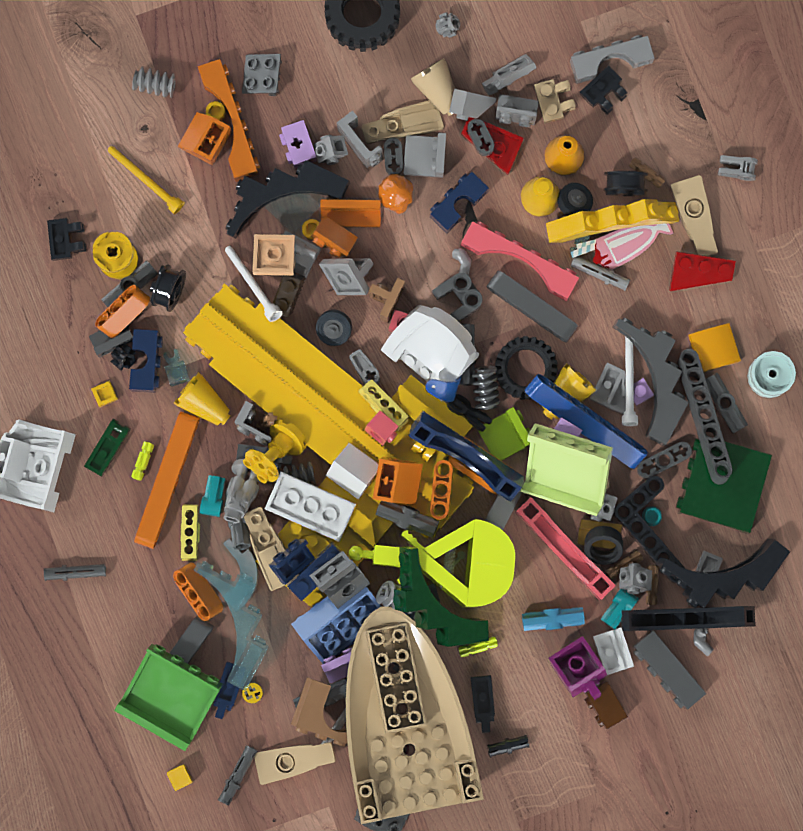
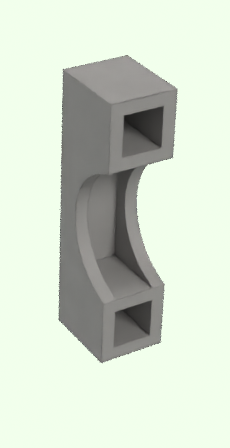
M637 35L627 42L619 40L613 42L612 46L604 48L601 45L593 48V51L590 52L579 51L574 53L570 59V64L576 84L593 80L597 75L598 67L604 61L611 58L623 59L632 68L652 64L654 55L648 36L642 37V35Z

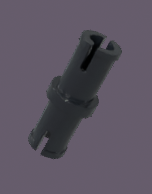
M527 735L513 739L505 738L504 741L487 745L490 758L504 753L512 754V751L530 747Z

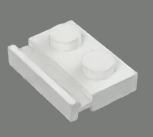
M621 627L593 636L601 663L607 675L634 667Z

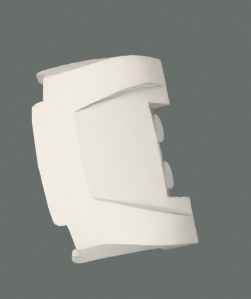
M421 305L414 308L402 320L381 349L395 363L398 360H402L427 382L431 379L446 382L456 381L479 357V352H476L471 342L472 336L454 317L437 307L429 308Z
M16 420V424H14L9 433H4L0 440V499L54 512L59 493L54 492L64 454L71 453L75 434L43 427L23 420Z

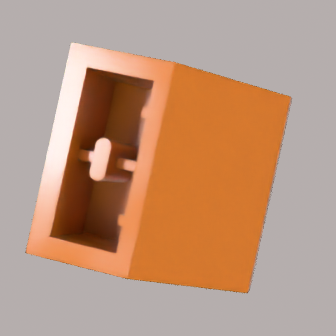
M197 112L182 137L178 148L213 166L232 132L231 127L212 116Z
M325 215L310 236L313 238L312 242L320 248L325 246L330 249L329 254L337 259L341 257L344 259L358 239L357 236Z
M381 457L378 464L373 499L391 503L416 504L423 464Z

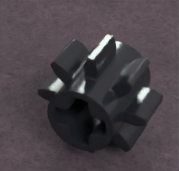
M126 344L123 347L116 346L111 353L113 359L110 362L121 371L123 368L130 369L136 361L134 357L136 352Z

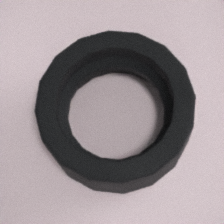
M598 526L591 529L585 537L584 551L586 556L592 562L601 565L612 564L618 561L623 553L622 535L618 530L609 526ZM598 540H609L616 546L611 550L601 551L595 549L592 544Z

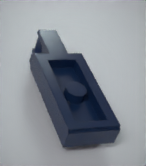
M226 662L220 683L223 685L213 706L218 707L215 718L223 719L225 710L231 711L246 667Z

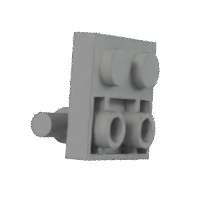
M285 230L284 234H281V235H294V234H292V233H290V232H288V231ZM296 235V266L294 272L307 278L321 248Z

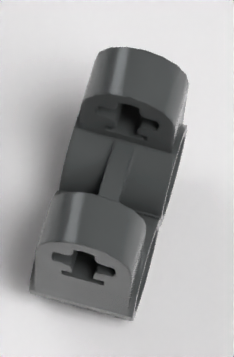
M465 273L454 275L432 290L437 300L452 291L457 295L463 306L450 315L458 322L478 311L482 305L481 293L476 289L471 278ZM464 280L467 286L460 289L456 286V282ZM474 296L477 298L478 303L476 305H469L467 298Z

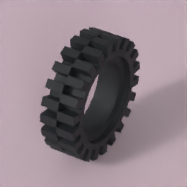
M528 336L517 337L507 342L498 353L495 362L499 386L505 390L504 392L512 395V397L520 398V400H532L525 392L527 386L518 385L510 378L507 368L509 359L513 354L522 350H530L537 353L545 365L544 377L553 383L558 372V362L551 347L546 345L543 340H538L536 337L529 338Z

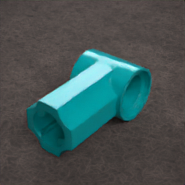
M208 475L205 495L201 500L200 514L220 517L226 478Z
M620 588L601 620L611 628L616 629L621 622L622 610H632L639 598Z

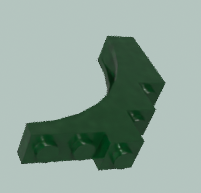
M399 547V581L401 588L394 589L393 603L395 610L402 612L415 611L416 627L426 630L436 629L438 645L452 647L489 641L488 620L461 618L449 612L433 596L424 580L418 548Z

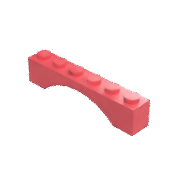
M472 221L461 242L462 247L477 255L500 253L524 261L540 275L549 293L567 302L579 279L576 276V272L568 268L564 270L558 267L559 264L552 259L547 261L541 258V254L531 249L528 251L524 249V245L518 241L513 240L511 242L505 239L506 236L499 231L494 233L488 230V226L478 221L475 223Z
M532 497L515 512L598 600H602L616 586L562 532Z

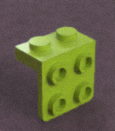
M514 407L493 419L491 424H483L486 429L483 432L479 431L490 454L501 461L530 446V442L527 441L530 429H525L522 424L524 418L519 410L515 411Z

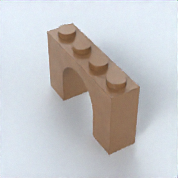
M307 677L291 724L297 727L296 731L308 734V731L315 733L314 737L326 741L328 737L334 739V744L345 747L348 744L347 728L331 729L326 724L323 716L324 705L331 686Z

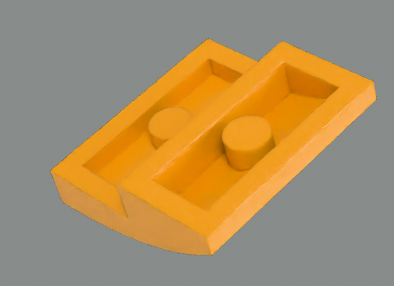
M730 323L688 335L692 349L699 356L703 372L741 361Z

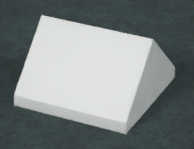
M348 443L333 461L326 476L359 499L377 475L378 463L354 445Z

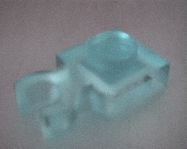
M174 349L175 356L173 358H168L166 352L163 353L165 361L170 364L164 368L171 387L190 381L183 360L179 361L180 355L176 349Z

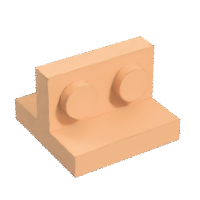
M254 234L253 275H294V268L296 266L295 235Z

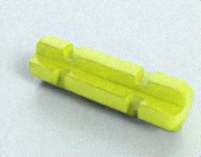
M143 442L141 448L143 450L139 453L135 464L136 469L133 470L131 475L133 479L139 481L143 479V471L147 468L151 457L150 452L152 453L154 445L150 442Z
M490 637L489 641L461 646L458 648V651L463 658L471 653L473 655L488 650L487 648H495L498 646L496 637Z

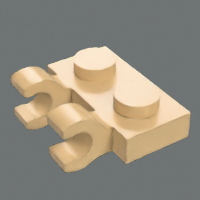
M553 79L534 84L544 124L564 119V112L575 110L574 99L560 104L558 98L559 93L570 91L569 80L556 85Z

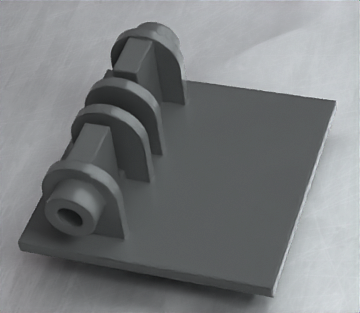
M281 54L246 55L242 94L269 93V96L277 95L279 92V75H281Z

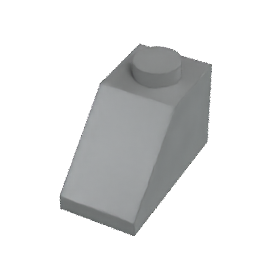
M454 89L449 112L457 114L456 118L467 121L468 117L477 119L496 102V98Z

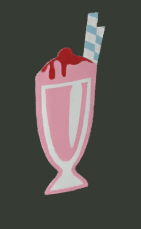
M670 224L623 228L598 239L576 244L577 250L570 253L572 258L595 250L593 262L613 270L631 261L648 249L657 238L658 233L671 235L673 231Z

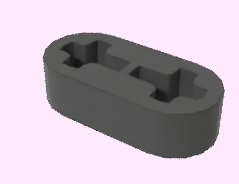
M473 119L468 124V134L477 152L481 156H489L494 150V142L482 120ZM474 124H476L477 127H482L480 128L481 136H478L476 131L472 132ZM481 139L484 140L485 144H490L488 151L480 149L482 147Z
M389 138L384 143L385 170L388 175H400L403 171L402 144L397 138ZM391 143H395V146L399 147L395 149V155H391V149H387V147L391 146ZM392 159H396V165L400 166V168L396 169V172H392V168H388V166H392Z

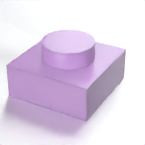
M644 378L634 383V403L636 406L654 396Z

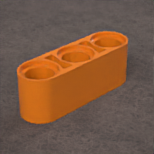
M136 285L129 286L97 318L95 326L108 337H116L148 306L150 297Z
M447 460L438 461L434 468L430 512L432 517L437 520L446 518L449 513L453 467ZM441 464L448 465L450 468L449 473L446 475L439 474L438 467ZM440 484L445 485L448 489L447 493L443 496L436 493V487ZM436 505H443L446 510L445 514L436 516L434 514V507Z
M188 563L173 573L175 583L200 619L207 621L223 611V604L196 564Z

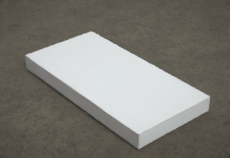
M281 471L265 509L340 542L356 504Z

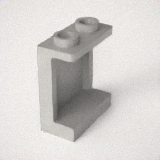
M351 111L337 122L338 132L341 136H344V140L366 168L370 166L375 167L382 161V148L380 145L372 151L366 148L353 131L358 126V116L354 111Z

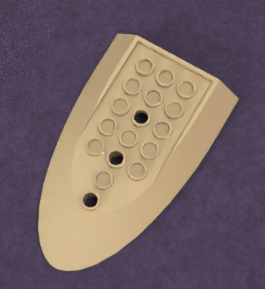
M392 607L376 609L364 620L357 633L351 651L346 686L348 752L361 824L483 800L469 729L456 690L439 653L424 631L416 627V622L404 612L394 610ZM390 663L398 664L399 671L397 674H391L388 671ZM404 703L406 705L407 712L404 715H399L396 712L397 704ZM406 744H412L415 747L413 755L407 756L404 754L403 748Z

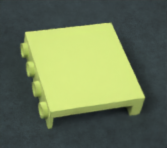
M535 423L527 438V441L530 442L525 483L520 492L597 516L604 505L613 448Z

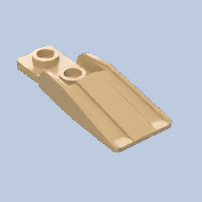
M430 100L399 108L383 115L380 120L362 125L367 144L385 139L388 140L389 138H406L407 135L417 136L444 128L440 111Z
M698 175L671 184L682 223L689 238L694 242L697 254L705 256L717 254L718 250L713 237L712 219L702 177Z
M258 507L245 513L244 519L251 532L250 540L269 589L274 591L285 585L280 582L269 567V564L274 561L273 557L276 554L284 552L286 548L272 525L269 524L262 507Z
M332 742L315 746L313 744L267 750L257 752L254 757L261 785L290 778L315 769L318 766L336 762Z

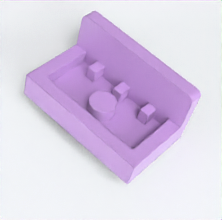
M353 647L342 651L343 656L336 658L333 655L324 659L325 664L321 666L329 683L347 677Z

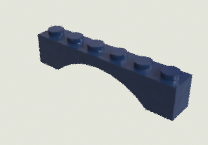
M422 411L411 425L409 437L425 447L442 451L461 461L477 473L494 492L511 502L521 490L524 480L523 475L426 412Z

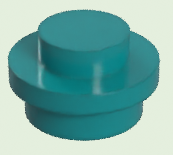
M650 506L644 509L642 518L650 527H653L661 522L662 513L657 507Z

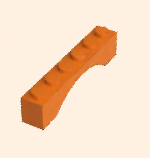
M219 59L197 66L205 90L222 102L232 119L234 140L228 161L235 182H238L240 179L243 180L244 176L250 178L258 175L257 169L260 168L257 156L252 157L250 150H253L254 147L251 138L246 139L245 132L248 129L245 120H240L238 113L242 111L239 102H234L232 95L236 93L232 82L228 83L226 76H229L227 65H222Z

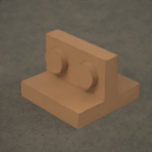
M397 278L391 292L388 291V287L378 283L377 286L371 285L369 297L385 304L380 313V320L386 323L389 322L405 288V281Z

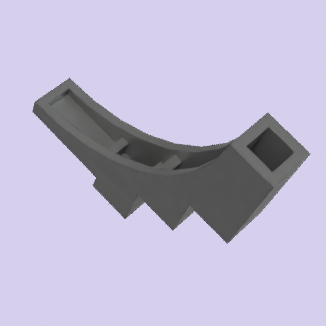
M619 318L615 321L612 328L626 336L638 349L647 364L652 378L654 409L651 423L645 436L664 446L670 439L689 403L684 400L685 396L678 392L671 393L682 373L678 369L679 366L671 361L665 362L676 340L672 338V334L664 330L655 332L652 337L651 332L642 327L638 329L633 326L634 323L626 318Z

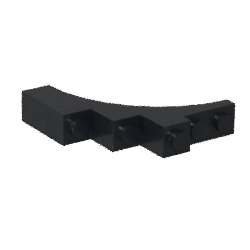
M305 160L304 164L300 163L296 171L297 178L276 168L273 172L270 171L266 178L267 186L244 176L243 180H239L235 189L237 190L236 194L243 199L242 201L239 200L235 206L234 211L236 214L233 219H229L225 228L228 230L226 234L236 239L243 226L256 212L267 204L283 197L313 193L342 200L350 185V181Z
M767 538L761 547L746 560L720 571H690L661 557L656 562V565L661 568L659 571L667 577L672 576L676 579L675 583L685 589L682 595L687 598L686 602L695 608L697 606L705 608L714 593L723 599H735L744 585L752 591H764L790 551L775 539Z
M755 606L622 610L621 623L623 631L755 627Z

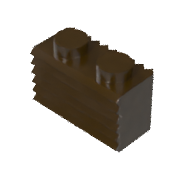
M294 272V275H283L273 304L279 306L284 317H288L294 312V306L299 298L298 295L301 294V288L305 283L304 280H306L305 276Z

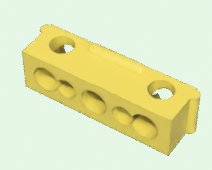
M372 379L358 391L376 413L382 411L399 426L397 431L408 422L409 416ZM368 391L375 392V396L379 397V399H376L374 394H370ZM381 403H386L387 407H383ZM393 414L397 415L399 420L394 419Z
M183 504L180 540L182 561H197L198 543L200 542L198 504ZM189 511L194 512V516L191 518L193 520L192 525L187 524L189 519L186 515ZM187 529H193L194 533L192 536L186 535ZM189 539L192 540V544L190 546L193 547V552L191 554H188L186 552V548L188 547L187 541Z

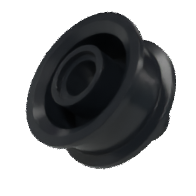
M604 172V175L607 176V187L603 191L608 196L623 194L624 197H635V195L644 196L645 192H648V189L645 188V176H648L646 172Z
M169 264L160 267L157 281H153L150 287V292H152L150 302L152 306L161 305L166 307L168 312L175 308L185 285V270L180 272L173 270Z

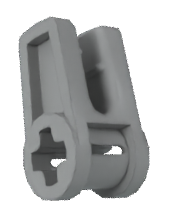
M720 156L721 164L738 166L740 169L721 167L718 170V176L738 178L745 181H754L756 179L754 172L755 165L758 164L757 159L751 157Z
M359 349L353 352L349 358L363 383L366 384L370 381V379L366 380L368 378L367 374L370 373L371 375L375 374L374 382L378 385L380 374L362 350Z

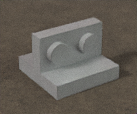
M370 258L323 259L319 264L337 295H367L370 288L363 277L368 274V271L374 265Z

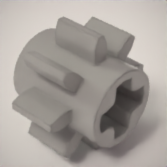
M447 12L439 15L440 19L436 20L437 32L443 35V37L448 36L449 38L457 35L456 31L460 28L458 17L453 15V13L448 14Z

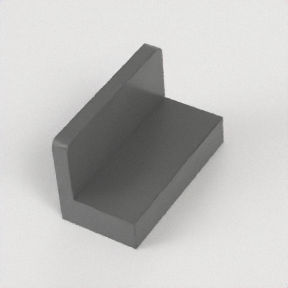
M127 325L114 338L108 337L100 330L90 335L89 339L94 346L93 349L96 355L101 358L112 352L116 346L122 347L124 344L132 342L133 334Z
M342 551L309 576L317 588L324 592L356 567L344 551Z

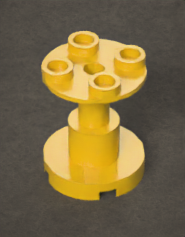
M106 232L101 234L93 244V259L108 277L121 280L135 271L139 260L137 251L124 234L120 232Z
M282 419L276 420L270 427L272 440L268 444L269 450L265 454L253 449L246 452L243 463L257 475L260 482H274L279 478L278 469L274 464L277 458H283L287 453L300 455L306 448L307 443H303L305 437L294 424L290 422L285 424Z

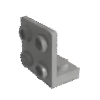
M499 94L495 119L503 124L519 123V126L522 127L535 125L538 100Z
M438 133V137L407 135L403 174L443 178L446 133Z
M246 401L234 422L237 430L246 436H249V434L254 435V439L257 442L266 446L267 443L271 442L272 438L247 425V423L251 424L256 413L254 405Z

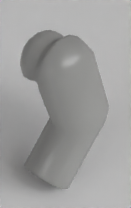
M454 249L452 257L461 264L459 273H465L469 276L471 258L464 249Z
M695 629L694 645L706 656H709L714 649L706 642L708 629Z

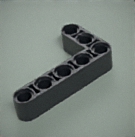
M652 476L615 507L614 516L655 565L659 554L666 553L668 560L679 567L685 568L637 513L664 488L663 480L658 476ZM650 481L658 482L659 489L657 491H652L649 488ZM635 494L643 495L644 501L642 504L634 502L633 497ZM624 506L628 509L629 514L627 517H621L618 514L620 507ZM633 522L641 524L642 530L640 533H635L632 530ZM647 537L654 539L655 546L653 548L646 547L645 539ZM666 576L669 581L675 583L676 579L672 576Z

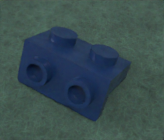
M306 539L291 541L288 544L289 548L284 552L276 554L273 557L274 561L269 564V567L282 584L286 585L315 560V557L306 546L308 544Z

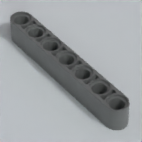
M685 349L677 362L678 369L682 371L680 377L710 477L714 483L724 484L732 473V465L699 356L695 350ZM684 358L690 359L692 363H686ZM689 377H695L697 382L691 381ZM694 395H700L703 400H697ZM700 414H706L709 419L702 418ZM706 432H711L714 438L708 437ZM711 451H717L720 456H714ZM717 470H723L726 475L722 476L718 474Z

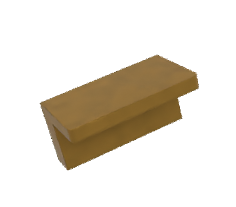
M581 519L577 544L584 545L586 534L595 527L609 526L621 533L622 525ZM598 540L592 544L593 547L613 549L616 546L609 540Z

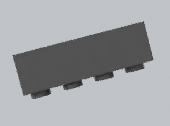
M650 631L633 646L635 656L640 661L645 660L649 665L647 670L653 677L657 675L662 681L660 685L667 693L671 691L675 696L673 701L680 709L684 707L688 710L706 695L705 691L654 631Z

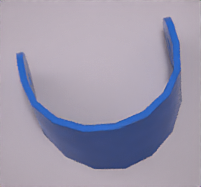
M462 375L458 380L452 382L431 379L426 383V390L440 400L454 401Z

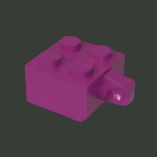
M583 636L548 658L552 668L573 698L581 692L586 693L587 691L594 700L601 696L597 685L600 684V680L607 676L606 670Z

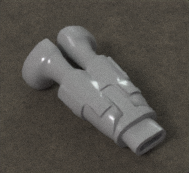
M244 459L234 461L231 468L236 476L231 478L227 488L228 495L224 507V519L233 523H239L240 519L245 516L251 502L254 501L259 491L257 482L260 481L252 470L247 481L244 480L249 472V468L243 463Z

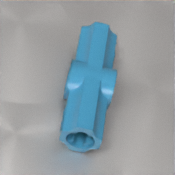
M583 607L543 610V612L522 614L524 631L562 629L566 626L585 624Z

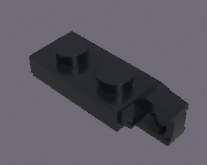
M491 675L471 677L476 723H481L482 733H490V722L495 721Z

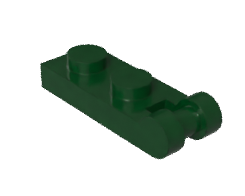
M114 418L109 423L84 465L85 468L101 477L131 430L127 426L123 427L118 424L119 421ZM113 431L119 433L117 439L111 436Z

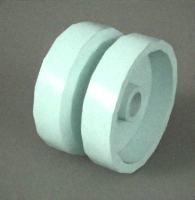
M770 351L763 353L752 362L748 369L747 378L753 392L761 397L774 398L790 389L795 381L796 371L793 362L788 356L781 352ZM770 372L774 373L773 378L769 376Z

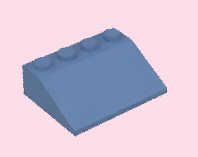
M365 587L338 609L327 596L321 602L316 603L304 615L299 616L291 625L322 664H325L324 659L333 655L337 657L342 651L354 644L364 620L373 611L382 606L376 602V598Z

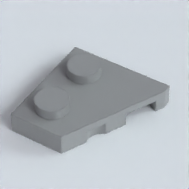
M606 363L595 386L597 390L591 395L590 400L624 415L626 411L625 371Z

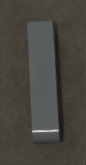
M499 270L486 286L495 295L565 343L568 342L578 327L574 321Z

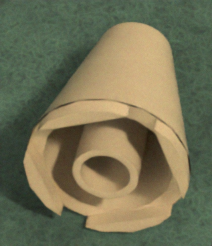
M443 58L412 77L411 80L443 115L447 113L450 116L454 114L450 113L449 110L455 86L447 62Z

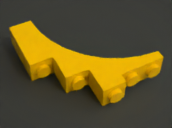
M643 199L629 205H612L597 211H581L548 222L546 227L549 243H564L573 239L617 229L653 224H673L679 222L676 202H658L657 199Z

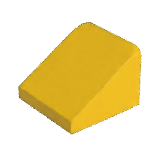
M185 764L166 773L175 791L194 782Z

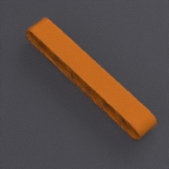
M180 411L139 524L134 543L152 549L155 548L200 417Z

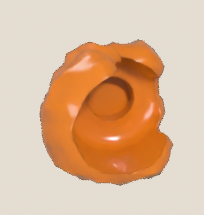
M390 174L383 179L378 187V197L383 207L389 208L397 214L404 213L408 205L413 201V184L404 176Z

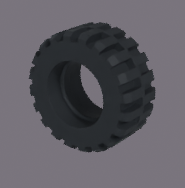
M325 0L324 12L327 28L330 30L331 36L337 39L338 43L343 47L347 45L349 50L354 51L355 48L360 49V52H366L367 48H371L372 51L376 50L378 45L384 46L388 38L392 39L395 29H398L400 18L399 0H376L381 7V16L376 23L368 27H356L346 21L344 7L350 0Z

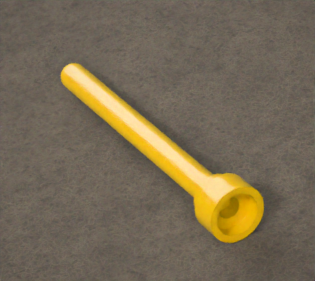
M114 146L108 147V152L167 203L168 210L174 215L183 208L184 201L179 197L176 198L169 195Z

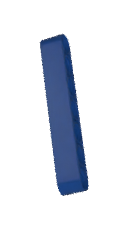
M537 374L525 388V392L530 398L560 419L562 417L582 430L581 434L588 439L612 447V455L628 467L635 469L648 455L647 450L641 444L543 375Z

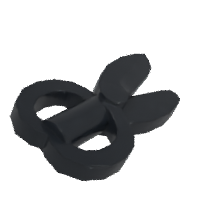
M456 394L454 401L447 402L449 410L457 415H464L466 420L479 431L483 432L486 429L479 420L487 424L492 422V419L487 414L471 407L469 400L462 395Z

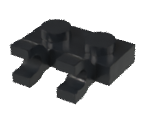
M608 65L580 91V95L593 108L598 104L602 111L608 115L613 110V105L605 97L613 91L615 96L622 102L627 97L626 94L628 92L619 85L622 82V78Z
M67 218L47 220L52 261L72 259V252H87L86 243L83 241L71 243L70 233L85 232L84 224L81 222L69 223Z

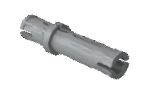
M578 256L574 257L571 263V267L604 281L606 285L611 284L623 291H626L630 279L614 273V270L611 269L609 271ZM583 264L599 271V273L584 267ZM602 273L617 279L618 282L602 275Z

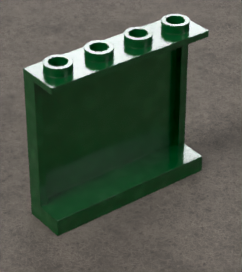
M695 438L692 450H695L693 458L689 459L687 469L690 470L688 478L684 477L681 489H684L683 496L678 497L676 508L679 509L678 514H685L733 528L745 534L751 533L772 455L724 441L732 465V473L724 484H716L710 477L700 440ZM711 451L714 456H720L717 451ZM717 470L718 474L722 476L726 475L723 470Z

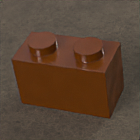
M608 681L597 686L601 696L596 700L593 699L589 692L585 693L587 698L584 700L590 710L592 708L595 710L597 716L594 718L600 728L604 726L605 729H609L628 718Z

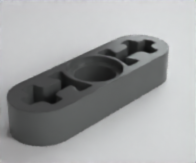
M679 442L643 460L637 466L638 475L643 479H648L688 459L692 453L691 446L686 442ZM679 446H681L682 448L686 447V456L683 457V455L680 454L675 457L677 461L674 462L673 455L669 451L672 450V453L674 454L675 452L679 451ZM661 455L669 457L670 463L667 466L660 465L658 459ZM654 459L655 465L660 470L656 471V467L649 471V475L646 472L642 473L643 464L650 466L653 464L651 460Z

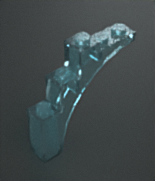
M203 561L202 564L198 562L194 571L205 577L220 592L228 604L234 619L237 634V650L234 665L227 682L246 691L269 648L266 645L267 641L257 635L255 638L251 637L262 618L259 608L251 604L248 607L245 606L256 583L253 582L254 578L246 573H243L242 576L237 574L233 581L231 580L232 575L222 570L220 573L214 571V566L206 561Z

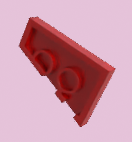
M468 117L461 135L474 145L467 130L469 122L476 118ZM483 121L494 142L492 154L486 157L504 173L509 175L524 138ZM474 124L472 132L476 131L478 136H481L480 128L482 127H477V125ZM481 139L482 147L480 149L488 151L490 144H485L484 140Z
M676 251L669 291L732 281L736 261Z

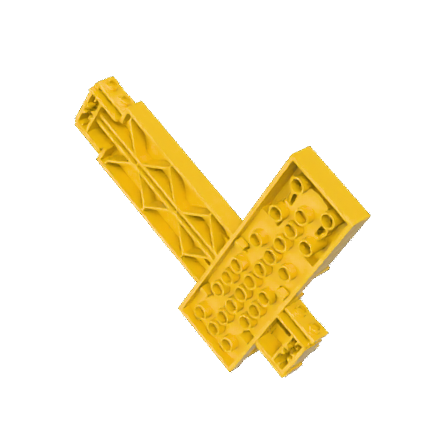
M224 283L222 289L218 293L216 292L211 300L202 307L196 318L184 328L183 334L186 336L184 340L192 347L195 345L202 349L200 353L208 360L212 357L213 360L209 363L210 367L267 414L273 412V415L277 416V420L282 419L285 424L289 422L294 424L305 437L303 443H307V446L329 465H332L333 461L348 443L354 445L378 464L381 457L423 464L416 504H397L413 507L419 510L421 514L435 519L430 512L434 468L438 461L446 460L449 455L437 450L429 461L425 462L419 453L415 454L411 450L417 442L409 437L411 425L420 413L424 411L463 437L467 435L473 426L464 417L449 410L443 400L441 401L428 393L426 386L410 375L404 384L398 387V391L391 398L409 416L408 422L399 431H396L398 435L391 443L387 441L382 446L365 431L367 424L377 413L358 392L363 386L279 318L274 322H269L264 315L265 308L261 302L254 308L255 303L248 297L243 299L238 295L240 291L232 284L228 287ZM381 403L383 407H387V404ZM393 414L394 419L399 420V417ZM441 464L438 467L439 474L446 475L449 473L450 468L448 465ZM454 467L449 513L446 518L438 520L439 524L436 532L442 529L465 499H468L473 493V481L465 475L463 477L459 476L456 473L457 469ZM376 476L359 499L326 477L318 488L356 504L340 542L289 520L278 533L285 548L288 549V544L295 539H306L308 542L306 546L315 559L331 542L341 551H344L350 560L349 550L353 546H360L363 550L371 551L394 523L376 515L377 508L381 502L380 500L373 499ZM443 484L436 487V493L440 496L445 495L448 491L447 487ZM436 505L434 507V514L436 516L445 514L446 510L443 505ZM420 533V534L423 535L426 539L429 538V536H426V535ZM362 558L359 561H352L358 567L365 558ZM316 587L303 601L312 608L316 603L326 598L327 595Z

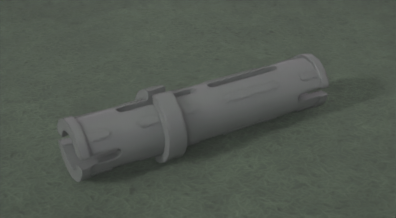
M105 564L70 567L62 565V567L44 568L45 581L58 579L68 581V579L106 577Z
M248 745L245 746L232 774L225 781L226 785L218 801L228 806L230 805L237 789L239 790L241 787L240 784L258 752L256 749Z

